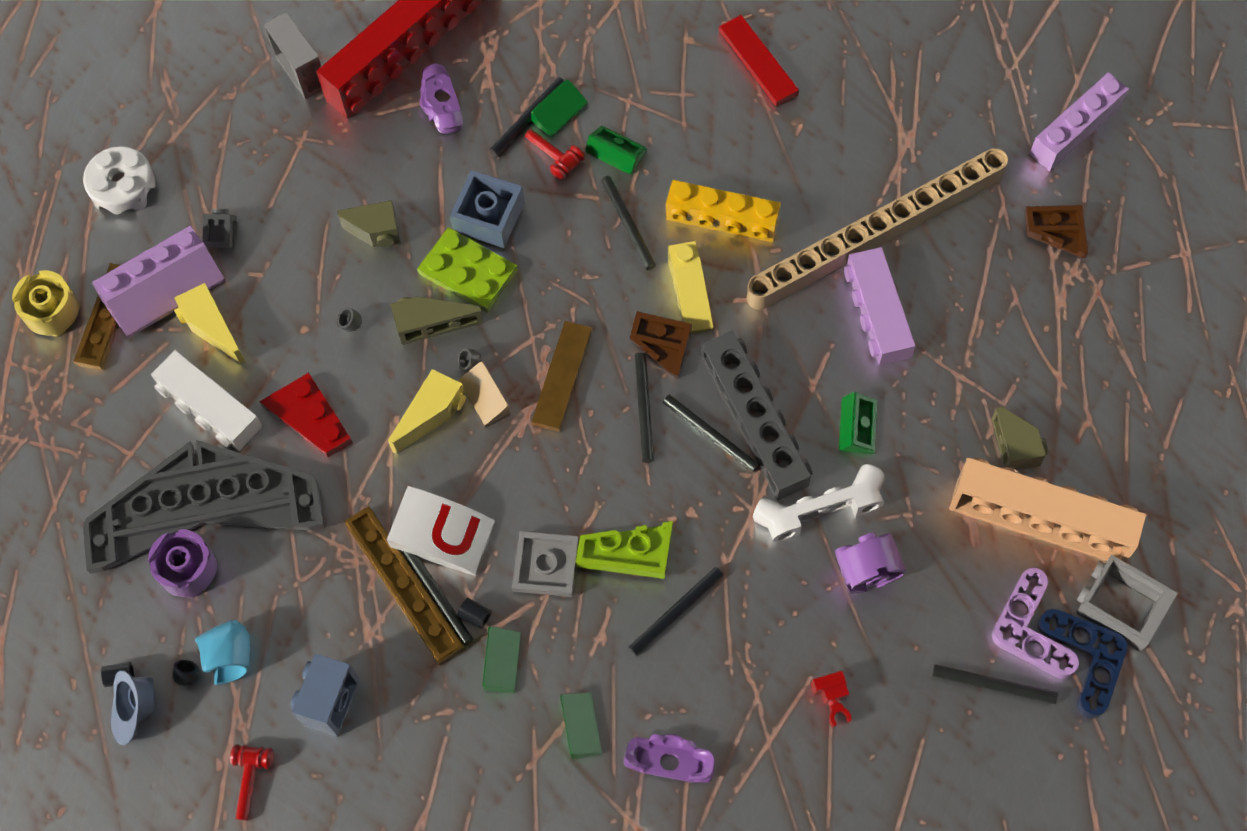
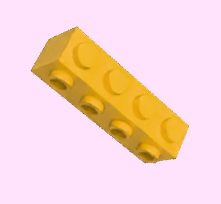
M672 180L666 200V220L773 242L779 221L781 202Z

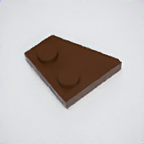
M1082 205L1026 206L1024 213L1028 237L1078 257H1087L1088 246Z
M637 311L630 334V341L672 376L679 378L692 324Z

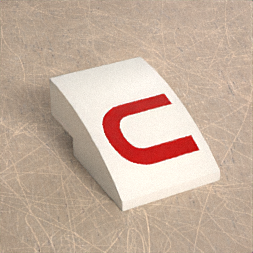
M407 486L387 541L391 548L418 555L421 560L476 576L495 520L454 501Z

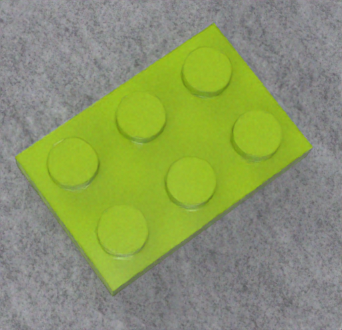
M448 227L419 265L417 271L419 275L472 305L480 306L481 310L488 312L516 274L518 267L511 261Z

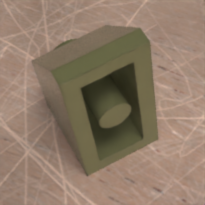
M392 200L337 210L342 228L372 247H388L393 243L400 242L397 218Z
M996 407L991 419L1004 467L1021 470L1041 466L1045 456L1048 454V447L1045 438H1041L1039 429L1004 407Z

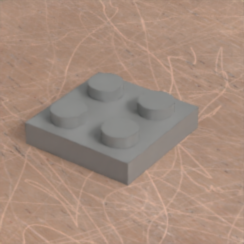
M519 531L512 583L513 592L572 597L579 537Z

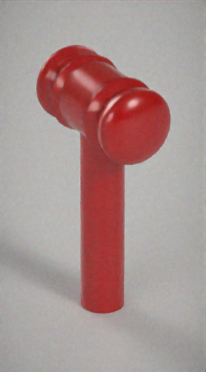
M530 129L525 134L526 139L555 160V164L550 166V172L558 180H564L565 176H568L577 165H580L581 161L585 160L583 151L577 146H571L564 154L534 130Z
M238 744L233 746L230 753L232 766L240 765V767H244L235 820L248 821L256 770L262 767L268 770L272 767L275 757L272 748L265 749L264 747L246 745L241 747Z

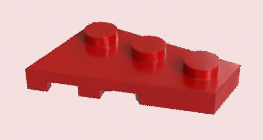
M309 372L259 401L264 409L273 413L281 422L295 430L303 439L327 457L353 443Z

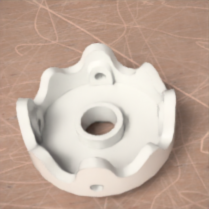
M124 146L108 148L94 156L86 166L83 177L85 190L96 208L100 209L103 207L114 214H120L127 209L143 210L147 205L149 190L156 186L153 169L146 157L138 150ZM124 173V177L119 181H111L115 174Z

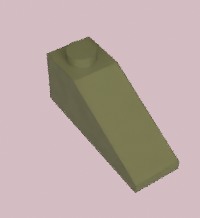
M419 296L413 298L404 297L390 304L402 345L484 323L480 306Z

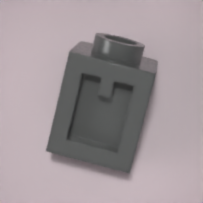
M212 209V214H203L202 242L206 247H233V221H237V216L229 214V209Z

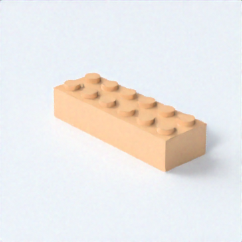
M968 457L958 477L949 506L951 511L1106 561L1112 554L1125 563L1138 548L1146 518L1145 513L1138 512V509L1133 506H1119L1108 502L1102 496H1088L1078 493L1077 489L1070 486H1056L1050 484L1042 477H1028L1019 474L1013 468H1000L990 465L985 459H971Z

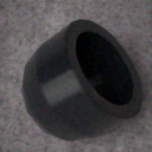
M190 660L176 661L172 670L174 682L180 686L192 684L197 677L198 665Z

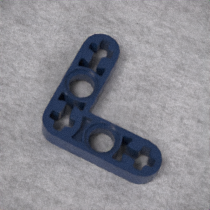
M1049 609L1038 620L1039 632L1057 643L1093 656L1077 705L1079 711L1085 717L1098 718L1109 706L1127 652V642L1117 632L1061 610ZM1055 618L1057 620L1056 625L1060 627H1056L1054 631L1050 630L1049 623L1045 621ZM1069 623L1072 624V626L1067 632L1066 637L1063 635V633L1066 631L1063 628H1065ZM1078 628L1087 630L1090 634V641L1088 643L1078 642L1075 639L1074 631ZM1100 635L1101 638L1098 642L1101 643L1094 648L1093 645L1097 640V636ZM1113 641L1115 642V648L1118 650L1111 654L1108 652L1109 647L1103 644ZM1099 667L1107 669L1111 675L1110 681L1107 683L1099 682L1094 675L1095 669ZM1095 689L1102 690L1096 700V703L1101 705V707L1097 706L1094 710H1091L1089 708L1090 703L1085 700H1089L1094 695Z

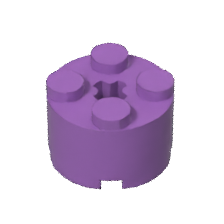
M180 529L170 534L167 532L161 535L153 543L148 554L152 576L167 592L178 597H197L212 583L218 567L217 559L205 541L197 533L186 529Z
M875 532L868 533L858 539L860 543L854 546L846 545L835 550L836 559L851 594L867 592L866 586L876 585L877 588L883 587L904 576L903 572H906L905 565L891 533L878 537Z

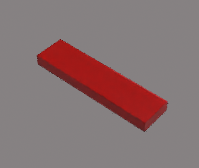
M742 15L719 26L720 34L776 107L799 95L797 86Z

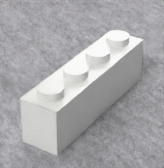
M176 350L151 373V376L157 383L154 388L165 398L173 397L176 400L174 404L184 414L187 415L191 412L197 417L195 419L196 423L205 431L211 428L217 433L215 438L226 448L233 446L240 452L263 428L254 413Z

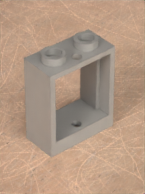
M285 12L263 24L274 55L304 98L307 99L320 92L322 87L316 72L321 67L319 57L289 14Z
M1111 554L1105 563L1100 560L1091 574L1095 581L1091 587L1085 585L1077 598V601L1081 604L1076 612L1101 627L1119 633L1125 638L1127 643L1142 651L1150 643L1178 593ZM1108 574L1155 601L1139 631L1091 604Z

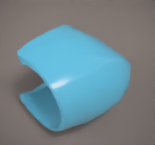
M228 621L195 638L198 646L197 652L201 658L202 670L206 673L214 672L215 685L234 682L248 673L251 660L250 634L239 621Z

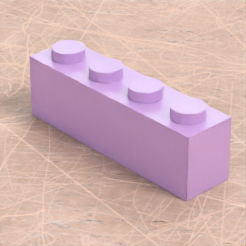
M1108 72L1035 138L1029 155L1050 172L1122 106L1129 88Z
M882 247L849 254L847 266H844L846 281L848 283L851 282L854 289L852 291L855 307H860L862 313L860 315L862 329L864 332L868 331L870 337L868 345L871 356H876L879 366L912 358L916 346Z

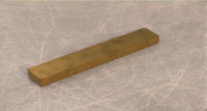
M368 505L345 520V525L439 666L464 650V645L401 552L390 547L387 541L388 533Z

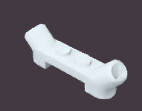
M866 464L861 466L852 486L843 489L834 487L825 491L824 495L816 498L806 496L799 499L796 504L788 507L767 497L761 498L753 513L754 522L769 529L773 542H782L800 536L801 523L850 507L855 518L871 513L884 505L879 490L885 476L880 468Z

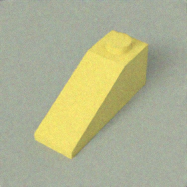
M696 241L668 246V264L682 321L692 324L691 334L713 330L710 306Z
M205 283L174 297L179 307L174 309L182 325L187 323L193 333L238 363L245 362Z
M432 369L388 439L392 451L399 453L451 419L455 411H459L463 407L466 400L462 383Z

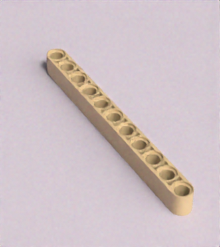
M998 148L989 149L753 276L748 282V305L756 310L765 309L847 265L849 254L878 248L998 183L1002 179L1008 163L1007 154ZM943 189H948L952 192H946ZM920 202H927L929 205H924ZM897 214H903V215H905L906 217H905V218L899 217V216H897ZM873 227H881L883 230H876ZM851 239H856V240H859L860 242H859V243H853V242H851L850 240H851ZM826 252H834L837 255L830 256L827 255ZM809 264L813 268L806 269L802 265ZM786 277L789 281L782 282L778 278ZM762 290L765 294L758 295L754 291Z

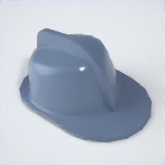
M119 671L114 678L111 727L115 740L120 745H127L135 735L137 723L144 720L154 709V680L151 677H132L126 671Z

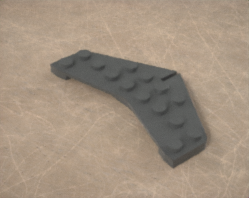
M196 440L199 465H195L194 446L190 441L86 518L83 524L86 570L90 574L106 571L150 550L153 543L167 532L170 534L180 529L192 530L205 523L306 531L325 528L319 484L315 477L309 473Z

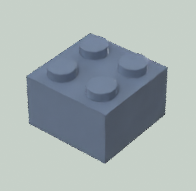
M471 170L450 214L453 230L462 235L505 248L525 204L523 187Z
M315 653L312 661H308L304 667L302 674L304 681L300 691L296 690L292 697L290 706L293 709L291 713L303 726L338 737L360 678L350 664Z

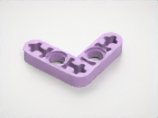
M1029 568L1020 576L993 629V641L1001 649L1057 678H1069L1078 669L1079 660L1077 655L1065 646L1027 627L1048 585V578L1042 570ZM1035 577L1038 579V586H1035L1030 596L1024 594L1029 585L1028 580ZM1015 601L1024 602L1028 607V614L1024 616L1015 614L1012 610V603ZM1006 628L1012 630L1011 635L1013 637H1010L1008 640L1002 638L1003 633L1001 631L1006 630ZM1023 634L1026 638L1021 643L1020 648L1016 647L1019 642L1017 639H1020ZM1031 641L1039 642L1043 647V654L1041 656L1031 655L1027 650V643ZM1051 649L1055 652L1051 656L1053 658H1051L1047 663L1044 660L1050 653ZM1065 657L1068 659L1067 665L1070 667L1061 670L1059 668L1060 663L1057 660Z

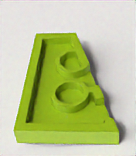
M673 521L662 522L661 526L648 528L647 525L637 526L635 530L623 532L611 530L580 535L576 567L665 579Z

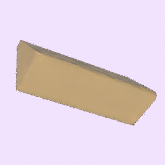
M483 361L476 364L459 379L467 397L485 427L510 414L506 400Z

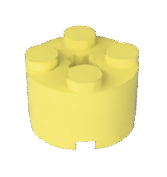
M42 270L38 271L39 274L23 277L17 283L12 293V301L14 302L17 314L29 329L37 334L55 337L63 335L66 329L76 320L80 309V302L63 277L53 271Z

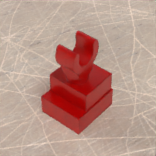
M843 670L813 679L810 685L814 696L821 694L824 705L829 704L831 712L829 724L831 727L835 728L837 725L835 721L836 714L844 715L846 722L849 724L852 720L851 714L841 703L842 700L847 699L850 695Z

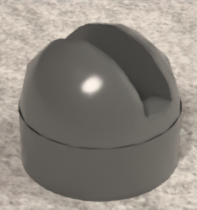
M349 307L342 309L337 317L338 327L346 331H356L362 324L360 313Z
M463 348L458 354V367L463 371H469L482 361L480 353L474 349Z

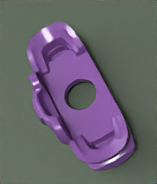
M431 64L422 70L420 106L428 115L429 120L434 121L438 131L443 134L459 132L463 125V119L450 76L442 65ZM439 91H445L450 95V99L446 102H440L436 100L435 94Z
M653 734L650 739L633 738L629 741L624 756V765L628 768L644 774L691 783L710 782L715 772V761L711 752L696 748L695 742L685 740L676 734ZM665 755L675 756L679 762L678 767L672 771L665 770L660 764L662 757Z

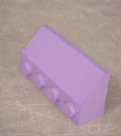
M188 226L94 280L92 283L105 307L127 338H130L174 312V309L179 308L174 297L203 283L206 284L210 291L225 282V279L205 244L193 228Z

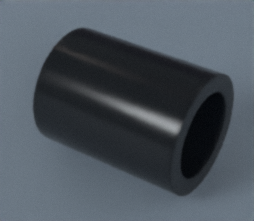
M467 597L461 604L457 615L482 629L487 624L492 610Z
M125 662L102 666L101 679L104 687L114 685L115 675L119 671H126L132 677H135L133 664Z

